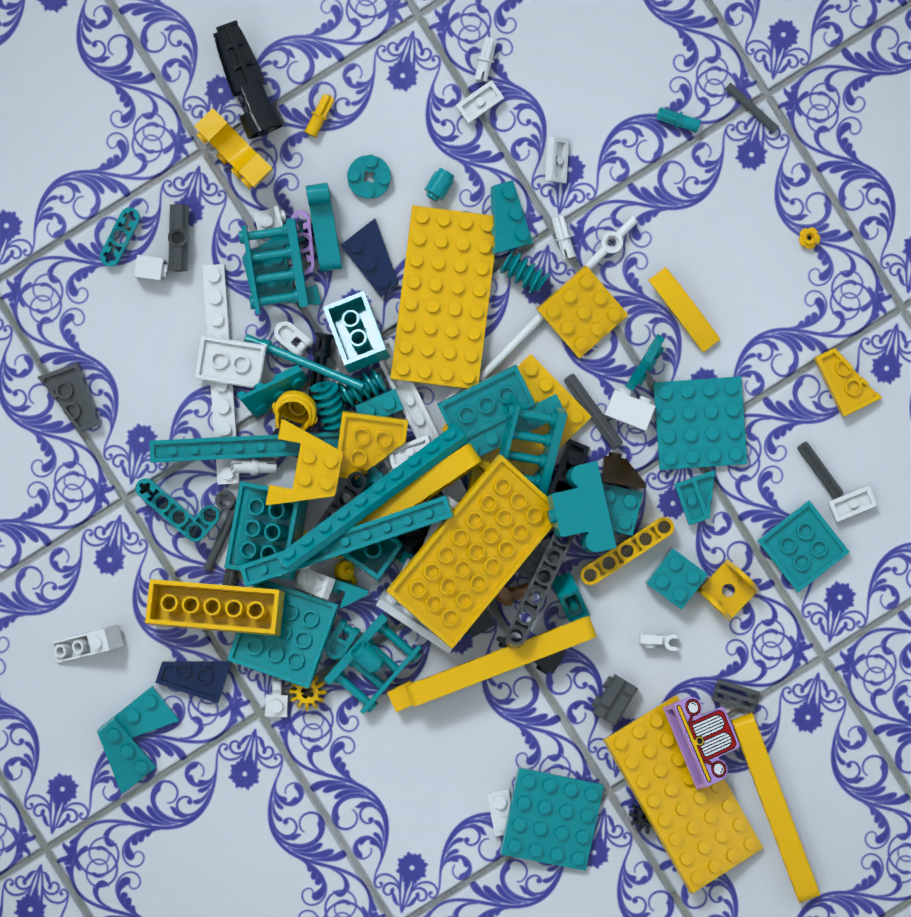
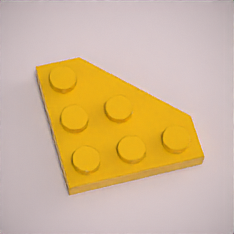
M342 411L337 447L338 450L343 452L339 478L347 479L351 473L358 470L367 471L396 448L406 442L408 419Z

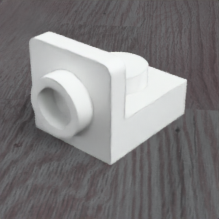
M279 206L253 213L257 230L282 227V224L286 223L285 211L280 210Z

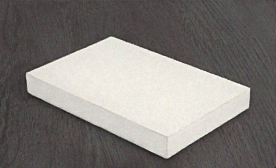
M201 335L194 379L254 388V385L262 380L267 345Z

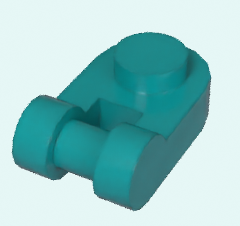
M342 618L326 643V654L332 659L342 658L360 629L351 627ZM341 631L349 635L346 641L339 637Z

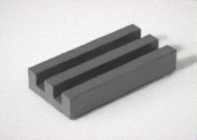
M717 679L711 700L754 713L760 691ZM724 685L754 694L753 699L720 689V686ZM720 693L751 703V706L717 697V695Z

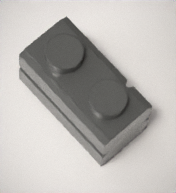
M614 673L613 677H607L602 686L605 688L601 696L597 694L591 706L594 707L592 710L594 714L616 726L638 688Z

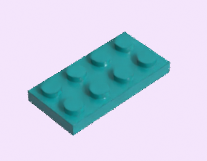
M516 364L437 403L448 427L450 428L455 425L467 439L508 419L506 418L507 406L511 405L513 398L518 400L521 405L520 409L523 410L536 404Z

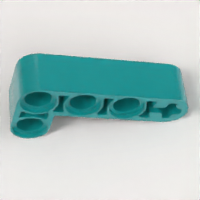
M328 182L307 185L306 193L320 272L342 269Z
M144 478L136 484L135 490L138 496L190 541L197 542L204 539L221 518L219 508L214 505L205 506L194 516L152 479ZM150 483L149 489L153 493H156L157 490L160 493L155 495L151 501L149 498H151L152 495L149 492H142V490L144 489L142 487V484ZM162 496L166 497L169 502L165 509L159 508L157 500ZM213 509L216 512L215 520L208 521L205 518L206 510ZM177 511L185 514V520L181 524L174 520V514ZM194 525L199 526L202 530V534L198 538H194L190 533V529Z

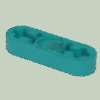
M127 207L121 211L100 253V260L104 265L114 267L119 264L140 223L141 217L136 209ZM134 212L133 216L136 220L134 222L130 221L127 226L132 228L129 232L125 228L119 227L120 223L125 225L127 222L125 214ZM118 231L125 232V242L116 243L114 240L115 233ZM112 242V244L122 249L120 252L116 249L113 254L116 257L115 261L110 260L108 263L106 262L105 254L106 252L111 253L113 247L109 245Z

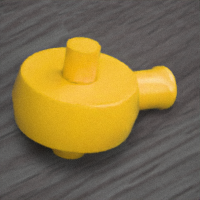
M343 560L335 565L334 574L337 579L341 581L349 580L353 585L357 583L358 579L354 577L355 570L353 564Z

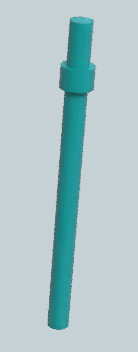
M249 334L244 338V342L267 345L266 354L272 353L360 391H363L365 388L364 382L275 346L267 339L263 338L261 340Z

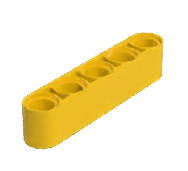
M667 517L657 518L634 533L633 536L617 544V548L608 550L585 565L580 571L581 580L587 585H594L670 536L674 531L673 521ZM661 521L669 523V530L666 533H661L658 530V524ZM642 533L650 534L651 541L649 544L642 545L640 543L639 537ZM624 545L632 547L633 552L631 556L624 557L621 554V548ZM612 557L614 559V566L611 569L603 567L602 562L604 558ZM587 569L595 570L596 577L594 580H585L584 573Z

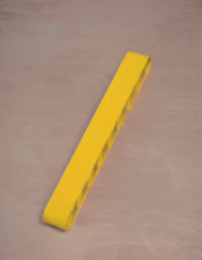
M589 615L525 640L520 648L504 647L408 684L406 689L412 705L415 707L597 637Z
M751 712L732 719L731 722L734 726L735 734L798 902L802 903L818 897L820 893L755 718Z

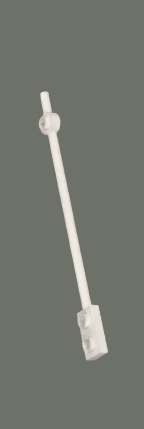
M631 216L617 232L610 231L605 233L601 239V248L585 265L592 270L607 253L614 254L620 251L623 246V237L638 221ZM609 239H614L616 241V245L614 247H610L608 245ZM539 312L480 372L479 382L487 379L544 320ZM455 388L454 391L447 398L465 389Z

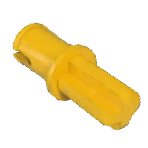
M327 94L322 95L315 111L311 112L313 115L304 130L305 133L317 138L324 121L328 120L326 117L334 103L333 97Z

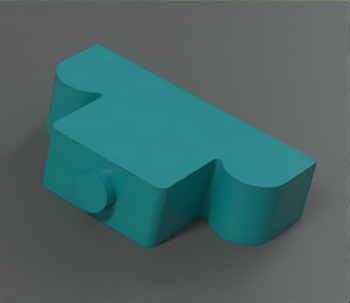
M594 461L571 467L567 471L566 480L573 489L547 496L550 509L547 511L550 524L553 523L555 536L561 538L583 533L581 546L589 553L617 548L598 462Z

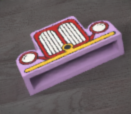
M688 697L663 707L696 789L708 787L723 780L727 775L728 769L725 762L719 759V757L740 747L734 732V726L729 720L725 708L720 707L701 714V703L695 697Z

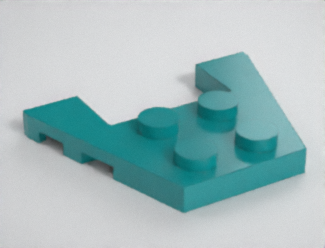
M296 222L299 224L298 233L304 232L302 222ZM284 235L272 237L253 249L252 254L284 249V246L289 245V238L284 237ZM305 236L299 237V242L306 241ZM245 254L244 256H242V259L246 271L251 296H253L247 257ZM287 257L253 262L255 275L289 270ZM291 279L257 284L259 297L291 293L294 290ZM317 285L306 287L309 304L322 305Z

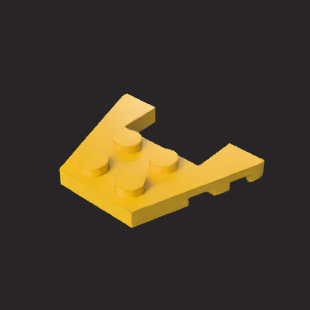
M281 419L278 439L300 443L299 455L292 489L269 485L265 505L335 496L343 452L290 422Z

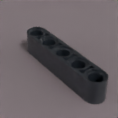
M358 470L347 477L316 526L330 517L332 511L336 512L347 504L343 500L344 493L349 494L351 500H353L368 489L371 483V476L367 471ZM356 475H360L363 478L364 483L362 486L356 484Z

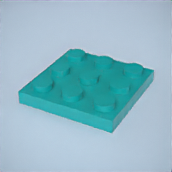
M810 500L806 501L757 540L797 593L850 553Z

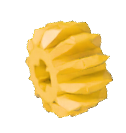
M318 675L314 677L311 685V692H314L313 696L308 695L305 697L303 695L304 691H302V688L305 687L291 683L297 688L289 690L290 694H296V696L291 698V701L300 700L297 708L306 703L305 710L309 711L310 703L316 709L318 704L315 700L321 703L324 702V699L319 694L324 695L327 691L319 690L320 687L325 685L324 681L319 684L315 683L319 678Z

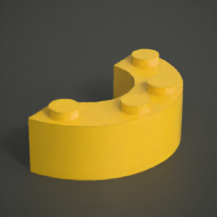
M214 108L194 126L199 131L196 136L204 144L209 142L218 151L216 156L224 164L229 162L233 166L231 172L239 180L241 179L249 190L252 187L256 188L274 170Z

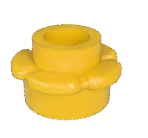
M812 227L809 229L804 228L800 232L799 243L807 249L815 248V245L820 242L818 231Z

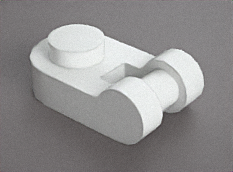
M280 322L274 329L275 338L288 350L299 356H303L305 349L308 346L311 347L314 343L290 322ZM297 336L302 341L295 347L291 342Z

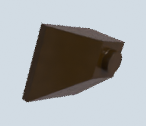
M609 452L608 456H603L600 474L602 482L646 489V483L628 460L621 458L622 454Z

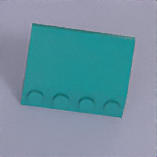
M240 481L224 568L240 571V565L284 551L299 540L303 535L309 500L265 505L269 486ZM296 571L276 578L294 580Z

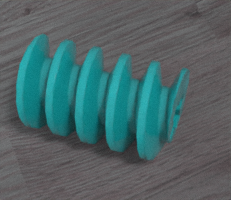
M512 251L501 266L500 273L503 274L508 270V279L515 275V284L523 281L521 288L524 289L530 286V294L535 291L538 292L550 273L542 276V268L534 271L535 263L527 266L528 258L520 261L521 253L519 252L513 256Z
M372 368L370 369L371 376H368L365 372H362V380L357 375L354 376V379L365 383L363 391L348 385L344 386L341 382H338L339 391L346 407L347 402L352 407L355 406V399L362 403L363 395L368 400L371 399V392L379 396L380 388L384 393L387 392L380 372L377 373Z
M323 381L310 387L311 392H316L312 397L314 400H318L316 406L320 409L317 413L322 416L320 422L326 423L322 426L324 430L340 428L342 411H346L343 406V400L340 398L339 386L334 381Z

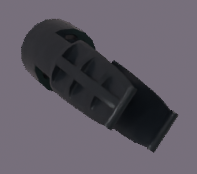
M237 20L216 27L217 32L213 34V37L215 38L219 58L233 97H238L244 114L239 118L247 138H257L281 128L285 123L276 102H269L262 84L265 82V78L247 39L238 26Z

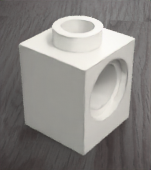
M137 255L134 277L162 282L163 277H167L168 264H165L166 260L163 258Z

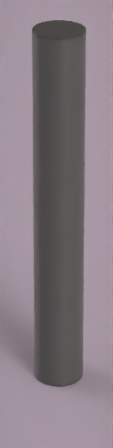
M732 83L725 88L729 94L772 133L779 128L775 122Z
M232 508L203 567L210 572L231 530L235 511Z

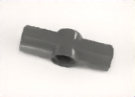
M170 204L168 271L185 272L188 271V243L190 240L189 205ZM178 232L184 234V241L180 244H176L173 241V236Z

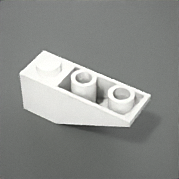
M119 625L51 642L56 663L124 646Z

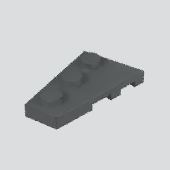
M80 362L37 377L49 390L53 399H56L62 407L63 412L78 432L101 425Z

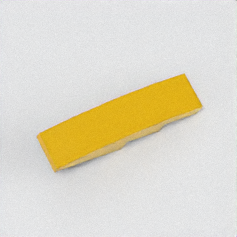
M666 267L648 279L670 312L677 318L702 352H705L720 340L709 322Z

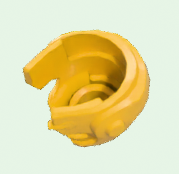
M286 391L272 404L271 408L275 414L277 429L280 428L282 416L285 419L303 424L300 429L304 431L318 421L315 401L301 391Z

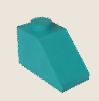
M568 572L555 578L552 586L569 623L589 616V611L571 573Z

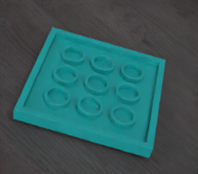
M741 376L653 383L659 470L747 464Z
M270 581L255 584L253 588L276 589L285 593L280 637L236 633L227 661L310 689L339 605Z
M518 767L500 854L586 871L604 784Z

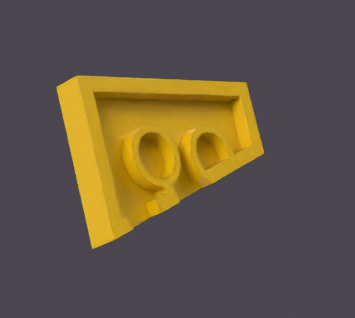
M836 348L814 357L816 365L842 417L882 398L853 369V366Z

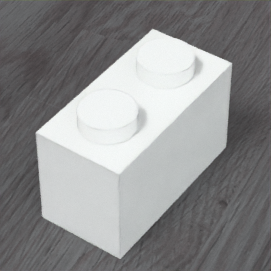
M619 388V391L614 390L604 415L646 431L656 407L651 404L652 400L643 396L636 399L631 397L632 392Z

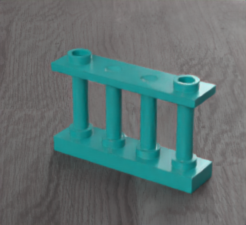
M296 218L286 219V224H282V227L248 232V226L243 225L242 231H239L240 244L245 245L253 296L249 297L251 310L255 309V313L260 314L261 306L290 301L299 303V307L309 306ZM283 235L289 238L290 246H286V249L252 254L250 240ZM286 257L292 259L293 268H289L288 271L255 275L253 262ZM288 279L296 282V290H293L291 293L259 297L257 284Z
M513 398L511 405H508L506 410V418L508 419L499 455H502L506 460L538 464L539 470L537 475L524 476L547 496L568 414L563 407L555 406L554 412L550 414L520 409L521 405L518 400ZM518 418L545 422L550 426L548 433H545V435L515 430ZM512 439L541 443L545 446L543 454L538 456L510 451Z
M383 612L323 679L329 685L333 681L336 684L339 683L364 705L360 710L362 714L366 711L370 713L378 704L376 699L410 661L414 663L422 654L419 651L422 646L418 644L413 649L388 627L389 624L386 622L388 617ZM376 632L384 634L408 655L400 665L373 643L374 640L371 638ZM361 641L369 643L384 657V665L393 672L385 682L374 672L368 673L353 659L354 656L351 655V652ZM347 665L356 668L378 688L371 698L366 696L344 676L345 673L342 671Z

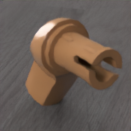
M528 583L512 588L504 585L494 599L504 606H512L513 601L524 597L529 587Z

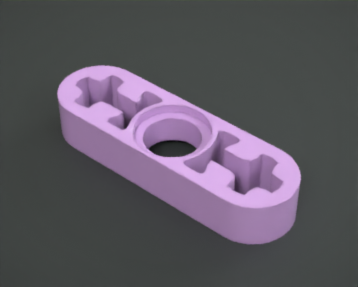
M298 210L292 214L291 218H298V214H302V217L307 219V222L303 223V230L308 228L309 232L298 233V237L305 236L309 240L307 248H300L301 253L309 250L311 255L306 254L307 262H311V266H308L306 271L304 270V275L311 273L315 267L311 220L307 212Z

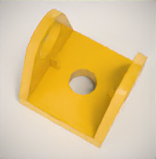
M726 559L697 591L720 614L730 621L759 591V588L740 568ZM726 584H731L734 587V593L729 597L724 596L722 593V588Z

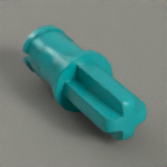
M662 107L659 108L656 116L657 120L675 125V128L681 127L697 133L701 122L700 119L684 115L682 111L678 113Z

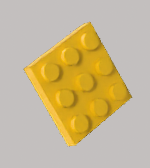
M586 265L536 308L579 359L628 316L627 312Z

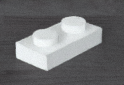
M491 80L458 103L456 107L469 124L502 101L504 97Z
M548 137L545 181L567 183L569 139Z
M426 435L404 443L389 454L392 469H395L430 443L431 438Z
M870 485L828 501L836 522L878 506Z
M305 567L300 569L294 587L328 600L336 579Z
M509 789L487 792L495 837L504 835L511 802Z

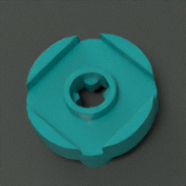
M365 155L352 162L347 172V179L351 191L356 196L365 199H376L388 190L391 175L390 169L384 160L374 155ZM365 172H373L375 174L372 183L363 180Z

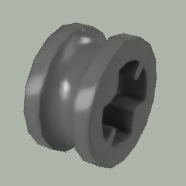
M222 490L217 493L215 503L220 509H230L235 504V496L229 490ZM222 494L225 496L227 494L230 495V504L228 506L220 504L222 500L220 496Z

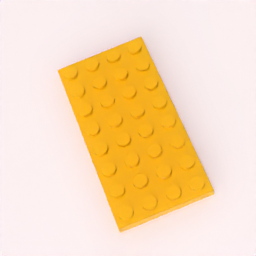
M412 205L390 380L467 389L479 383L495 256L492 255V247H494V236H492L494 222L492 215Z
M498 454L452 510L454 517L444 520L386 589V592L449 648L453 649L553 527V523L550 524L547 511L550 510L547 496L509 461Z
M675 695L604 738L603 741L689 893H694L763 849V846L725 779L708 787L696 789L663 710V707L679 701L678 696Z

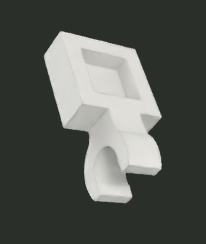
M639 633V643L644 644V648H657V644H663L670 651L677 650L676 646L669 645L671 638H678L676 634Z
M273 678L272 694H266L265 717H287L288 694H282V679Z

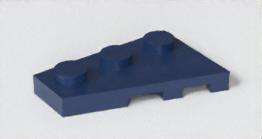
M374 218L343 242L341 246L380 297H382L398 285V281L376 219Z
M163 661L155 683L219 703L232 662Z

